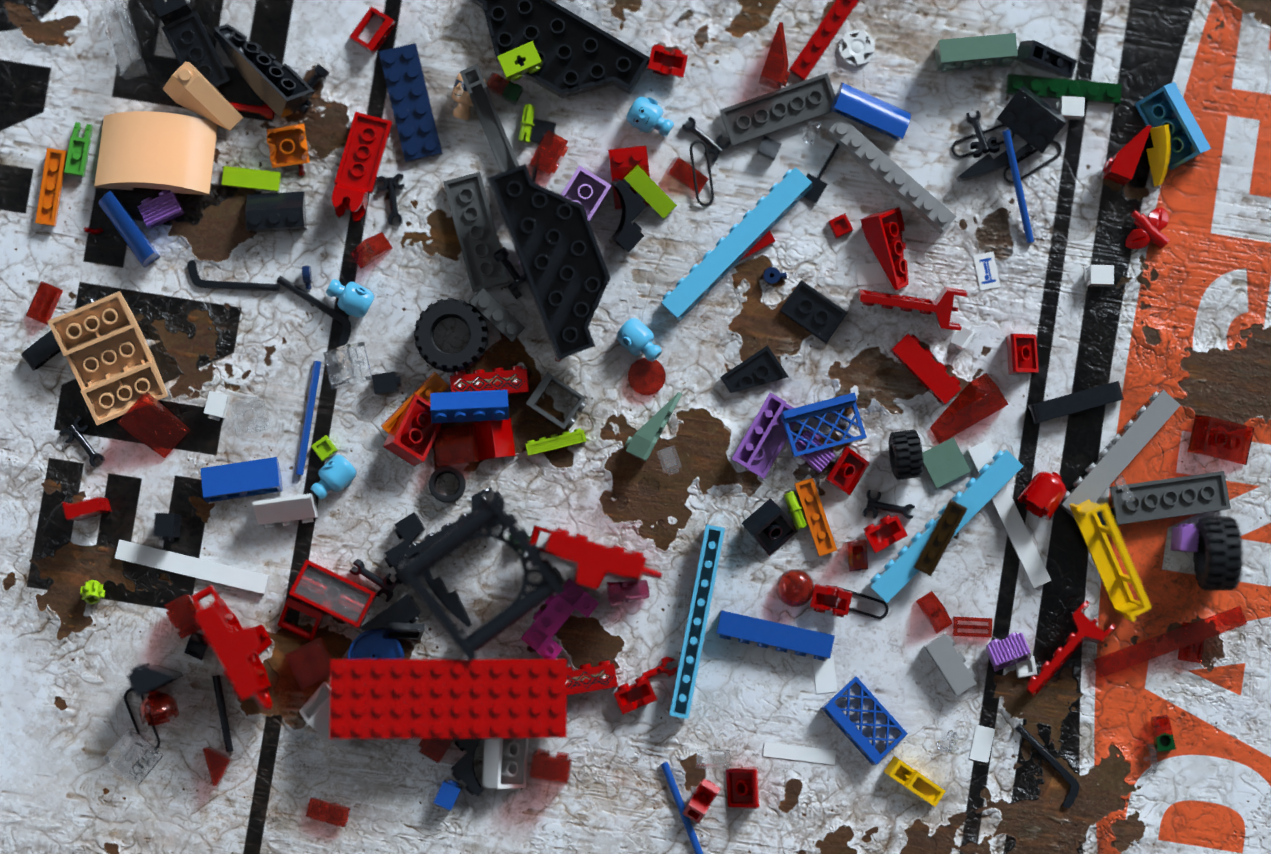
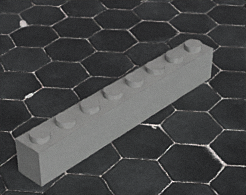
M842 116L828 130L827 135L840 144L846 152L939 233L942 234L957 217Z
M1164 390L1155 391L1149 397L1150 402L1147 406L1143 405L1136 412L1138 416L1133 421L1130 419L1123 428L1125 430L1121 435L1117 434L1110 441L1112 445L1108 449L1104 448L1099 453L1098 457L1100 459L1096 463L1092 462L1085 469L1087 473L1084 477H1078L1072 484L1074 488L1070 492L1066 491V495L1059 506L1073 518L1074 516L1069 504L1074 503L1078 505L1088 499L1095 503L1181 406Z

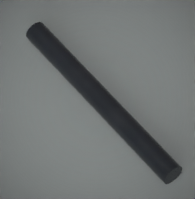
M220 675L212 676L225 750L226 752H231L234 750Z

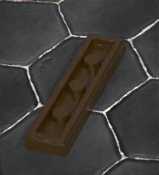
M951 499L948 501L913 566L914 568L930 577L932 576L968 508Z

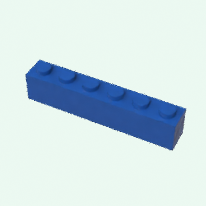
M722 610L716 633L720 634L719 638L731 640V637L739 638L738 642L745 644L754 641L758 642L757 646L768 648L769 645L776 646L777 651L786 653L790 649L795 651V655L804 657L808 653L814 655L813 659L825 661V657H831L835 638L834 635Z

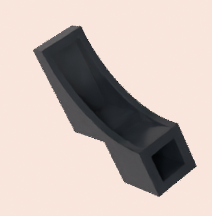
M615 178L611 185L619 196L622 211L619 226L611 238L624 251L630 252L644 237L640 232L642 228L637 223L631 222L645 209L646 205L643 203L645 199L638 192L634 194L630 190L631 185L625 179Z
M416 512L394 524L396 526V529H394L399 539L403 538L404 541L385 552L387 557L384 558L387 565L395 569L396 574L394 576L400 580L399 584L403 583L404 586L410 583L399 570L398 557L404 554V551L408 549L407 547L426 529Z
M454 738L456 740L455 745L461 751L466 750L467 753L451 768L453 771L451 774L457 781L460 782L462 780L467 785L465 789L472 796L474 794L479 796L484 791V788L480 785L474 771V754L482 738Z

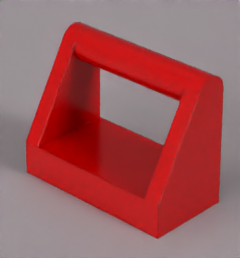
M370 7L349 38L374 55L396 24L389 16ZM375 14L384 22L369 43H366L358 37Z
M290 597L284 605L277 626L313 641L326 613ZM290 607L316 619L312 632L285 621Z

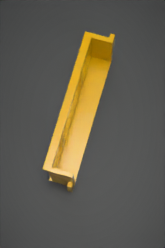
M1088 499L1078 505L1074 503L1069 504L1115 612L1122 614L1125 619L1131 622L1136 621L1135 616L1152 607L1107 503L1097 504ZM1101 510L1107 526L1101 524L1097 514L1098 511ZM1106 534L1112 536L1128 575L1123 574ZM1127 582L1133 584L1140 601L1133 598Z

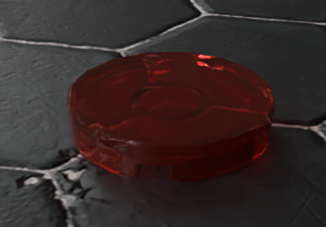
M646 357L638 359L631 365L628 371L630 387L640 395L650 396L656 394L665 383L666 373L664 367L657 360L650 362Z

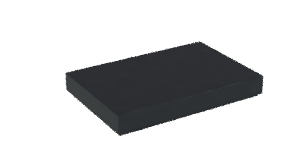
M802 280L779 311L825 344H827L848 313Z

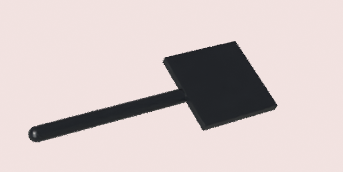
M534 118L530 141L539 143L532 181L535 183L542 144L552 145L556 123Z
M838 143L835 145L817 178L809 173L806 176L812 182L813 188L804 197L816 204L828 185L820 180L839 148L840 144Z

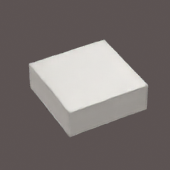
M1031 656V659L1015 664L1017 678L1037 675L1034 656Z

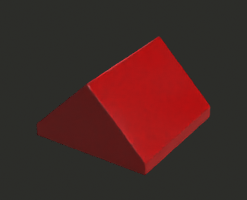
M1009 334L1006 336L1009 375L1039 373L1036 335Z
M511 418L509 420H490L473 423L478 461L516 456Z
M846 446L834 463L825 481L844 493L851 495L870 463Z
M726 768L728 807L759 808L757 768Z

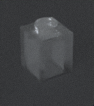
M675 445L656 451L663 474L668 473L670 476L679 473V468H682Z

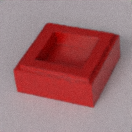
M846 213L828 221L836 239L853 231Z

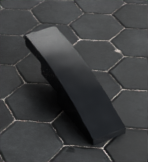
M1027 143L1015 152L1016 160L1031 152L1033 147ZM1005 150L995 159H993L990 153L960 174L957 177V181L979 178L1008 166L1007 151Z
M430 570L422 574L443 605L467 627L472 626V622L457 591L449 593L442 577L439 576L434 579Z

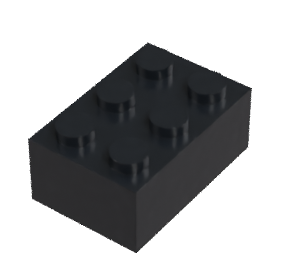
M1025 86L1019 88L997 118L998 121L1041 153L1049 147L1068 122L1066 117Z

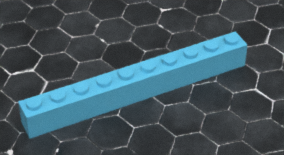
M796 167L793 170H788L784 174L783 180L779 184H774L769 190L770 193L766 197H761L756 203L757 206L752 211L749 210L743 216L744 220L739 225L736 223L730 229V234L726 238L722 237L716 243L717 247L713 251H708L703 256V261L699 265L695 264L690 269V274L686 278H681L677 282L676 288L663 296V301L661 302L663 307L680 322L739 260L813 188L812 182Z
M999 450L992 457L994 460L989 465L986 463L978 471L980 475L976 479L972 477L965 484L967 488L962 493L958 491L951 498L953 501L968 508L953 537L1023 467L1008 450ZM946 504L938 511L940 515L935 520L931 518L924 525L926 529L922 533L917 532L911 538L912 543L908 547L903 546L897 554L899 556L894 561L891 559L884 565L885 570L881 574L877 573L871 578L870 581L872 583L869 586L886 603L919 572L913 566L943 513Z
M705 525L669 716L689 719L725 528Z

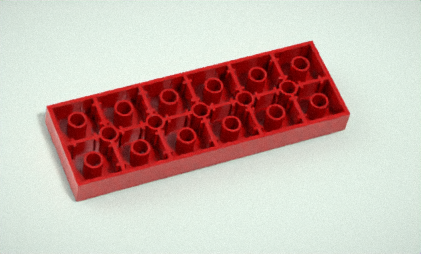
M331 659L330 739L567 738V659H473L471 661L469 659Z

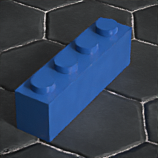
M508 390L430 393L432 423L509 420Z

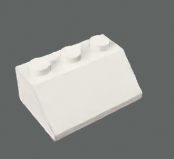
M314 494L252 502L258 525H264V529L276 527V523H283V526L294 525V521L302 520V523L314 522L313 518H318Z
M484 738L482 787L494 789L526 788L529 738Z

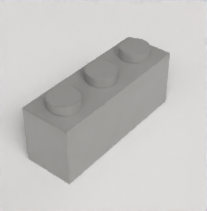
M941 634L924 645L954 695L958 696L977 684L974 680L977 677L971 668L967 669L964 662H966L963 654L961 652L957 653L953 647L956 644L952 637Z

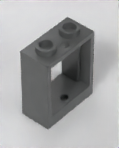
M547 372L526 405L565 430L567 427L569 429L576 421L573 417L577 411L581 413L587 403L584 402L586 397ZM551 382L578 399V402L564 423L536 405Z

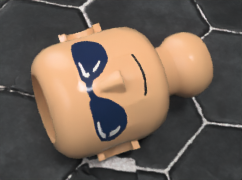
M459 73L451 94L452 99L458 102L457 107L453 110V116L468 120L471 116L470 108L474 106Z

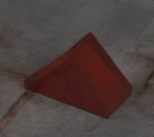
M381 232L361 242L351 252V255L359 267L363 269L393 249V247Z
M866 539L845 542L849 572L868 569Z
M932 591L916 600V603L936 634L953 624L945 607Z
M209 746L203 748L213 786L221 783L233 759Z

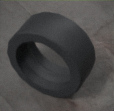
M443 466L436 469L429 479L431 494L437 500L444 503L458 500L466 488L463 474L451 466ZM444 473L453 474L459 482L457 491L450 496L440 494L436 488L438 477Z

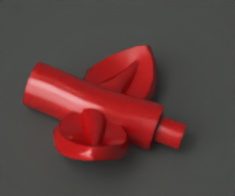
M1164 208L1152 210L1148 217L1144 213L1140 214L1137 210L1130 214L1135 219L1134 223L1138 228L1133 229L1128 235L1125 243L1127 248L1143 249L1150 241L1160 249L1168 244L1170 239L1160 232L1169 222L1168 214Z

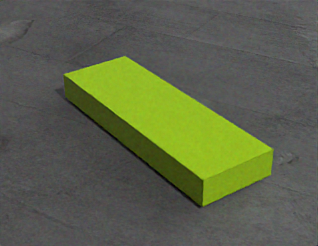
M638 165L624 177L663 219L677 206Z
M224 166L221 185L279 192L281 172Z

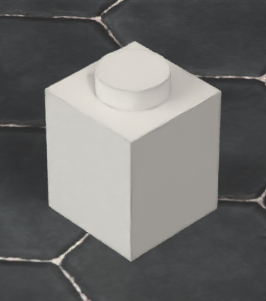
M1062 96L1059 101H1056L1055 110L1067 119L1081 120L1084 117L1085 97Z
M1114 265L1088 266L1084 273V280L1087 281V286L1110 287L1114 285Z
M209 391L204 413L209 415V419L217 421L220 418L226 419L231 396Z

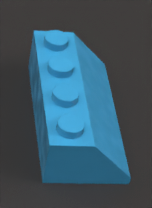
M1175 82L1163 86L1135 103L1146 126L1151 125V128L1169 124L1171 134L1169 168L1171 170L1211 149Z

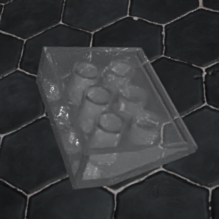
M103 0L100 15L102 21H106L107 24L105 33L108 40L111 39L113 45L110 47L113 58H116L118 62L115 65L118 75L128 80L147 74L127 2L125 0Z

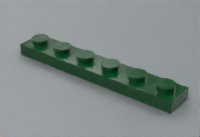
M1017 74L1007 75L1006 94L1015 95L1019 88L1025 86L1038 97L1060 99L1062 96L1085 97V101L1110 104H1120L1122 84Z

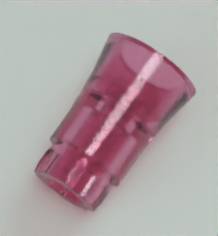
M647 580L606 582L610 608L649 598Z

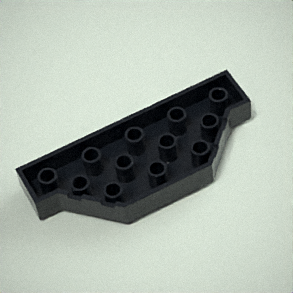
M469 0L484 9L496 60L498 61L497 56L533 41L543 66L540 67L539 71L532 74L527 72L523 76L560 98L612 85L631 94L648 66L650 57L552 0ZM521 59L518 60V64L523 66L524 62Z
M526 164L489 177L488 181L557 360L594 347L595 344L588 327L608 285L610 275L583 205L534 183Z

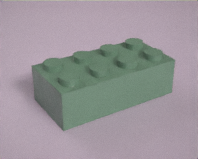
M1016 33L942 39L938 41L934 48L936 70H942L943 73L952 72L953 69L961 68V71L972 70V67L989 69L992 65H998L1000 68L1009 67L1018 56Z

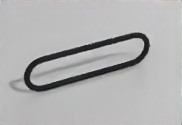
M1001 124L992 127L990 129L984 130L983 133H987L992 130L1005 127V125ZM1012 131L1011 138L1013 139L1015 133ZM976 133L956 140L952 144V153L958 158L973 155V152L958 155L954 147L958 142L975 137ZM1001 141V142L992 144V146L1001 145V144H1004L1005 142H1004V141Z
M696 140L690 145L695 194L700 205L709 206L714 200V190L708 147L704 141ZM696 143H701L705 147L711 189V200L709 203H702L699 200L692 151L693 145Z
M1053 140L1052 143L1057 144L1059 147L1058 154L1049 159L1048 161L1044 162L1040 166L1036 167L1032 171L1028 172L1024 176L1020 177V179L1023 180L1027 176L1031 175L1035 171L1039 170L1043 166L1058 158L1062 153L1061 144ZM1035 149L1032 152L1025 155L1024 157L1020 158L1019 160H1017V164L1026 159L1027 157L1031 156L1038 150ZM1009 165L1005 168L1003 177L1008 183L1014 184L1013 181L1008 180L1006 177V172L1010 169Z
M851 591L854 595L884 604L886 611L882 616H876L849 607L850 611L876 619H882L887 616L889 608L886 602Z
M130 688L124 694V701L144 750L148 752L156 751L160 746V738L143 695L140 696L158 742L157 746L153 749H147L144 745L128 704L127 694L130 691H134L133 688Z

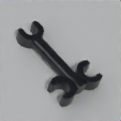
M979 110L976 111L975 118L970 117L969 113L966 114V121L973 125L979 141L970 144L971 150L978 149V151L973 152L974 158L980 157L983 153H997L1000 151L999 145L992 146V144L997 143L996 137H991L986 141L980 125L981 113Z
M689 117L688 120L692 123V126L686 127L683 124L682 129L686 132L694 133L710 147L708 153L714 154L715 157L711 162L715 163L718 155L723 149H727L731 142L728 141L727 144L722 145L720 143V140L723 138L722 134L714 142L696 126L695 119Z
M397 174L394 177L388 178L383 176L377 177V181L385 182L384 186L378 187V191H385L388 188L391 213L388 216V223L392 225V218L398 217L400 224L403 222L401 215L398 213L395 187L398 189L405 188L404 184H397L399 178H404L403 174Z
M79 417L75 419L72 426L68 429H62L59 434L62 436L65 433H69V438L65 441L66 443H71L75 437L89 455L91 466L97 467V464L94 462L95 458L99 457L101 461H105V457L102 454L96 453L81 432L87 431L89 426L85 425L83 428H80L79 423L83 418Z
M871 490L866 492L868 501L866 508L863 510L864 517H866L868 510H872L874 513L873 518L876 519L878 515L876 509L903 514L907 519L913 518L912 515L906 513V510L908 508L914 509V505L899 506L878 502L881 498V492L877 493L876 498L870 496Z
M360 559L353 562L355 566L350 569L353 575L361 574L381 587L377 592V596L379 597L383 593L386 594V602L393 598V590L399 584V579L392 582L390 580V573L384 579H381L367 570Z

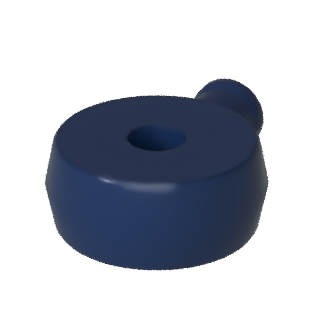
M303 266L302 278L306 289L309 290L312 289L311 267Z
M768 267L763 272V279L767 284L774 285L780 279H787V273H780L776 267Z

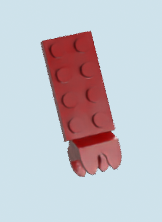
M355 112L332 193V204L335 207V214L338 218L342 217L345 211L350 209L354 222L360 221L364 216L368 202V193L372 194L393 124L392 121Z
M944 286L937 298L931 300L859 289L857 297L862 302V305L874 306L875 303L882 305L881 307L886 309H893V306L906 312H912V309L927 315L935 312L937 322L941 328L961 330L962 326L960 324L950 322L951 312H958V307L953 306L954 295L967 296L968 292L963 289Z
M1087 600L1072 615L1078 632L1076 634L1074 632L1071 633L1066 639L1067 642L1064 648L1060 646L1053 654L1054 659L1051 662L1046 661L1040 668L1041 673L1037 677L1034 675L1028 681L1027 691L1033 698L1085 640L1102 645L1116 629V625L1113 623L1104 632L1096 625L1099 621L1097 617L1093 621L1083 614L1089 607Z

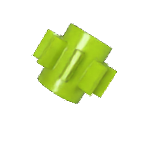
M90 580L85 582V586H81L80 594L82 595V600H85L86 603L96 604L100 602V598H104L105 590L103 589V584L101 585L96 580Z

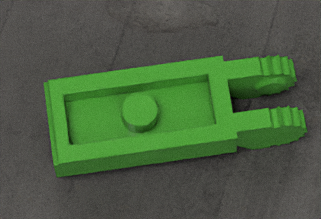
M75 122L73 134L69 142L65 174L85 177L91 144L92 125L87 124L84 138L79 137L81 124Z

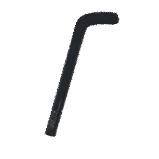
M195 260L188 262L190 278L193 284L199 288L280 291V284L202 280L198 274Z
M280 275L276 282L342 324L343 328L339 346L346 347L351 334V322L349 319Z
M1019 723L1015 729L1069 783L1070 789L1062 806L1070 808L1079 792L1078 781Z

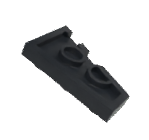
M768 345L720 377L730 393L789 378Z

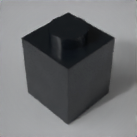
M395 371L372 375L374 393L376 395L399 392V387H402L400 375L397 376Z

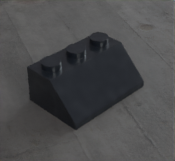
M305 191L247 195L245 209L246 230L249 233L306 230Z
M149 663L132 668V673L127 675L137 697L149 694L183 677L181 672L156 664L150 665Z

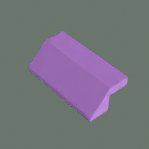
M770 392L733 455L732 460L764 479L788 439L779 415L782 411L793 409L794 407ZM796 422L789 423L791 431L796 425Z

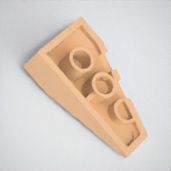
M185 61L172 74L163 87V90L177 104L229 131L244 118L190 62Z

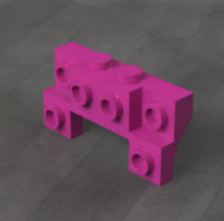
M570 578L563 585L564 592L560 595L556 593L555 596L552 595L545 601L547 606L543 611L539 609L533 616L535 621L521 637L525 643L545 659H555L563 648L552 637L572 612L577 609L588 618L599 605L597 600Z

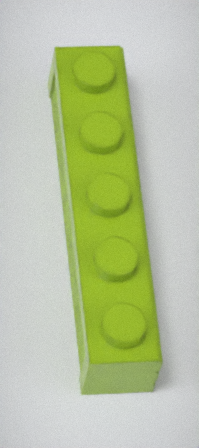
M579 428L575 429L572 433L567 431L563 432V435L560 436L554 434L548 439L542 437L539 438V441H527L525 445L528 456L586 442L584 430Z

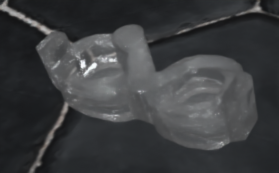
M1122 475L1118 476L1115 481V487L1123 491L1121 494L1122 499L1126 502L1135 501V497L1129 490L1130 488L1127 486L1125 478Z
M1146 744L1149 748L1150 757H1144V761H1150V771L1148 773H1155L1157 771L1156 748L1154 744Z

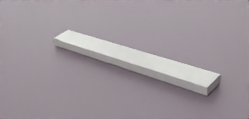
M986 442L967 449L977 472L986 463L989 465L994 460ZM1005 484L991 498V501L1034 589L1051 581V578Z
M119 540L115 559L262 594L266 592L270 576L124 540Z

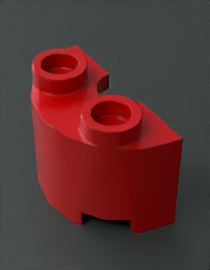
M654 44L651 48L647 70H653L652 73L660 76L670 77V75L683 78L688 55L682 54L683 51L672 49L669 52L665 50L664 46Z
M887 515L880 519L881 523L877 526L871 524L863 529L874 553L908 536L897 515L892 518L890 515Z
M815 584L810 607L819 613H825V610L833 611V615L837 617L848 616L853 593L835 586Z
M645 675L635 679L636 683L630 686L628 683L618 686V691L613 693L622 714L657 700L648 678L646 679Z

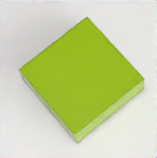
M327 435L311 446L322 462L338 451Z

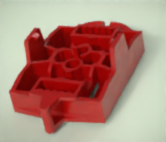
M535 525L533 527L529 541L531 545L537 544L540 531L548 533L550 537L545 549L538 547L540 551L578 563L576 578L578 584L595 589L599 588L606 572L640 581L641 575L655 579L662 578L661 572L644 567L646 558L643 557L644 553L632 550V553L624 552V547L614 544L610 548L587 541V536L577 533L573 537L569 535V531L556 528V531Z
M213 585L191 596L198 609L194 613L196 617L194 622L199 629H203L205 636H203L209 647H213L225 669L223 670L224 676L228 681L231 680L234 685L232 689L236 697L245 700L251 696L263 710H271L273 703L268 688L272 687L267 671L259 658V654L273 642L264 625L243 628L236 615L228 608L224 599L220 598ZM212 594L215 601L203 608L199 600Z

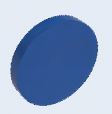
M372 629L361 633L354 639L348 651V659H404V651L398 639H384L383 630Z

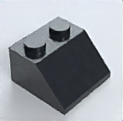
M771 498L742 522V525L769 556L798 532L783 510Z

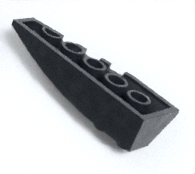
M224 24L213 28V33L234 67L253 91L280 118L295 113L314 94L315 91L290 66L280 64L276 61L277 57L273 54L267 55L261 50L262 47L260 45L247 41V36L231 25Z

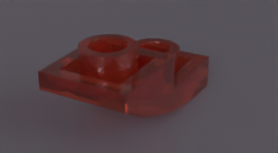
M311 797L306 817L346 827L350 808L335 802L329 803L316 797Z

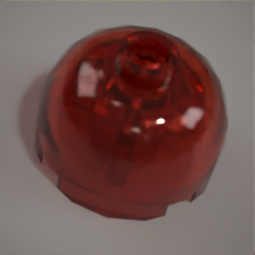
M790 569L778 578L776 593L785 605L800 607L807 604L812 598L814 583L806 572L800 569Z
M160 691L150 692L149 696L144 698L139 707L141 722L143 725L147 722L148 726L167 723L170 721L169 717L174 715V718H176L180 714L175 699L171 695Z

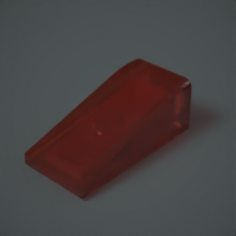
M675 157L665 173L695 192L692 166L680 157ZM695 169L699 194L709 178Z

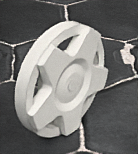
M852 30L846 33L839 44L841 58L852 66L866 64L872 58L875 50L872 37L862 30ZM852 34H858L855 38L850 36ZM866 37L868 38L871 44L866 43ZM844 42L847 47L842 51V44ZM870 53L869 57L864 60V55ZM853 57L855 62H852L847 58Z

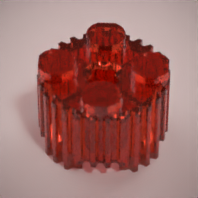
M184 594L165 605V608L168 610L166 614L171 624L176 629H179L177 633L181 639L201 630L194 622L196 618L194 613L198 609L189 594Z

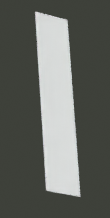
M765 742L763 756L835 765L836 750Z

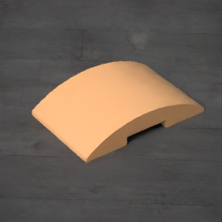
M133 111L105 115L94 187L133 190V188L170 190L172 193L210 195L218 124L197 117L166 112Z
M120 291L47 321L76 377L82 396L96 425L105 423L168 396L145 337Z

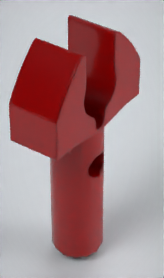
M664 657L661 659L662 663L660 666L642 673V676L645 675L646 679L665 673L670 677L676 673L678 666L672 669H665L664 667H666L667 663L675 661V659Z

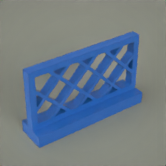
M855 392L781 412L779 418L781 423L783 422L793 458L867 438L857 408ZM852 407L854 413L852 420L842 415L844 409ZM827 413L838 416L834 425L824 420ZM813 417L820 421L816 429L806 425L809 418ZM840 418L849 423L846 431L836 427ZM796 422L802 426L798 434L790 430L789 423ZM822 423L831 427L828 436L818 431ZM851 425L859 429V436L854 437L848 433ZM803 428L813 432L809 441L800 436ZM833 430L843 434L840 441L836 442L829 438ZM816 434L825 439L822 446L812 443ZM797 439L807 444L805 450L797 452L795 446Z
M857 676L821 707L871 765H877L908 734ZM854 683L860 687V696L850 695V687ZM839 697H846V709L839 708L834 702ZM850 698H860V709H850ZM863 698L871 699L873 710H863ZM849 711L860 712L859 723H852L850 721ZM863 712L873 713V724L863 723ZM876 713H883L886 716V725L876 724ZM862 726H872V738L865 737L862 734ZM876 727H886V738H876ZM889 727L897 728L901 735L896 739H889ZM875 740L885 741V750L882 753L876 750Z

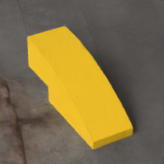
M1169 124L1154 127L1150 130L1153 147L1146 149L1154 187L1163 184L1170 162L1171 134Z
M893 756L883 771L934 807L937 806L946 792L895 756Z

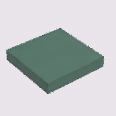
M954 437L923 452L924 466L936 489L971 472Z

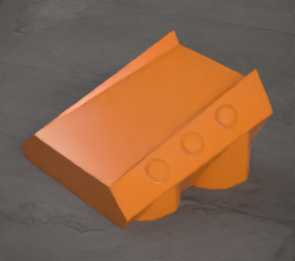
M304 123L266 129V139L269 144L272 168L310 162Z

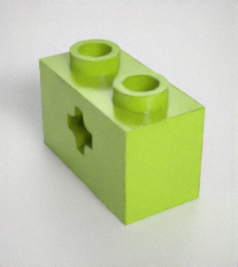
M533 41L497 56L507 81H517L523 77V74L527 72L530 74L535 73L543 66ZM519 59H521V61L524 62L523 66H520V64H518Z

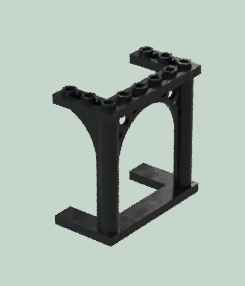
M492 488L485 493L487 499L475 513L410 561L405 553L398 557L399 570L470 661L477 657L476 652L553 594L557 592L560 595L565 591L563 587L565 582L559 570L553 567L547 559L543 560L539 554L542 552L535 543L531 545L528 541V538H530L524 528L521 530L516 525L518 520L515 516L505 511L504 498L498 491L494 492ZM495 521H500L502 524L499 534H493L491 530L492 524ZM487 524V532L482 533L480 530L484 529V525ZM506 527L508 528V535H511V538L506 539L503 536L506 531ZM478 538L496 539L510 546L518 555L523 567L522 587L518 596L509 606L473 633L467 635L463 628L458 630L418 577L470 540ZM521 547L523 549L522 552H518L517 548ZM532 562L531 565L538 568L529 569L527 563ZM539 573L542 579L539 582H531L528 579V575ZM528 585L530 587L535 588L534 590H532L531 588V590L528 593L526 592V587Z

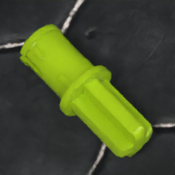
M532 104L524 105L522 121H519L521 126L518 141L520 142L523 141L525 134L524 142L530 143L535 106Z
M795 491L784 494L783 497L789 509L788 514H791L796 529L805 528L807 524L801 511L803 508L799 506Z

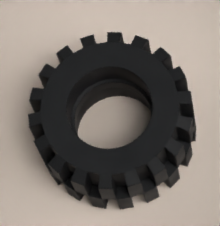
M915 429L891 432L888 446L893 475L897 480L921 477L924 463L922 445L918 433Z

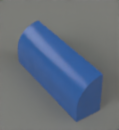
M841 82L830 108V111L897 141L904 138L911 119V113Z
M111 190L99 200V206L143 267L148 266L158 259L160 255L118 196Z
M277 457L200 468L203 498L207 503L283 491L281 471Z

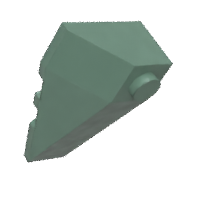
M678 392L633 437H628L624 445L627 447V453L644 462L647 461L682 393Z

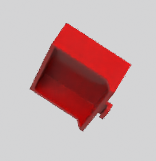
M95 497L77 503H62L67 520L80 521L111 512L108 498Z

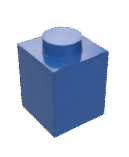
M452 779L444 780L433 803L451 811L462 789L459 787L460 783Z

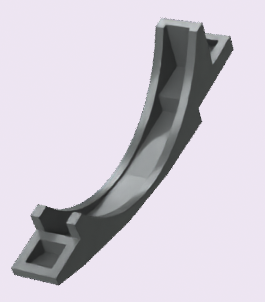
M478 65L460 71L501 173L518 167L519 163Z

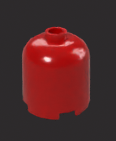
M1055 472L1037 473L1017 498L1019 503L1024 502L1027 505L1026 510L1039 518L1046 516V520L1049 521L1066 495V487L1061 481L1062 477Z

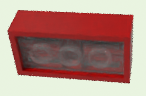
M307 559L289 592L290 597L359 630L377 596L375 592Z

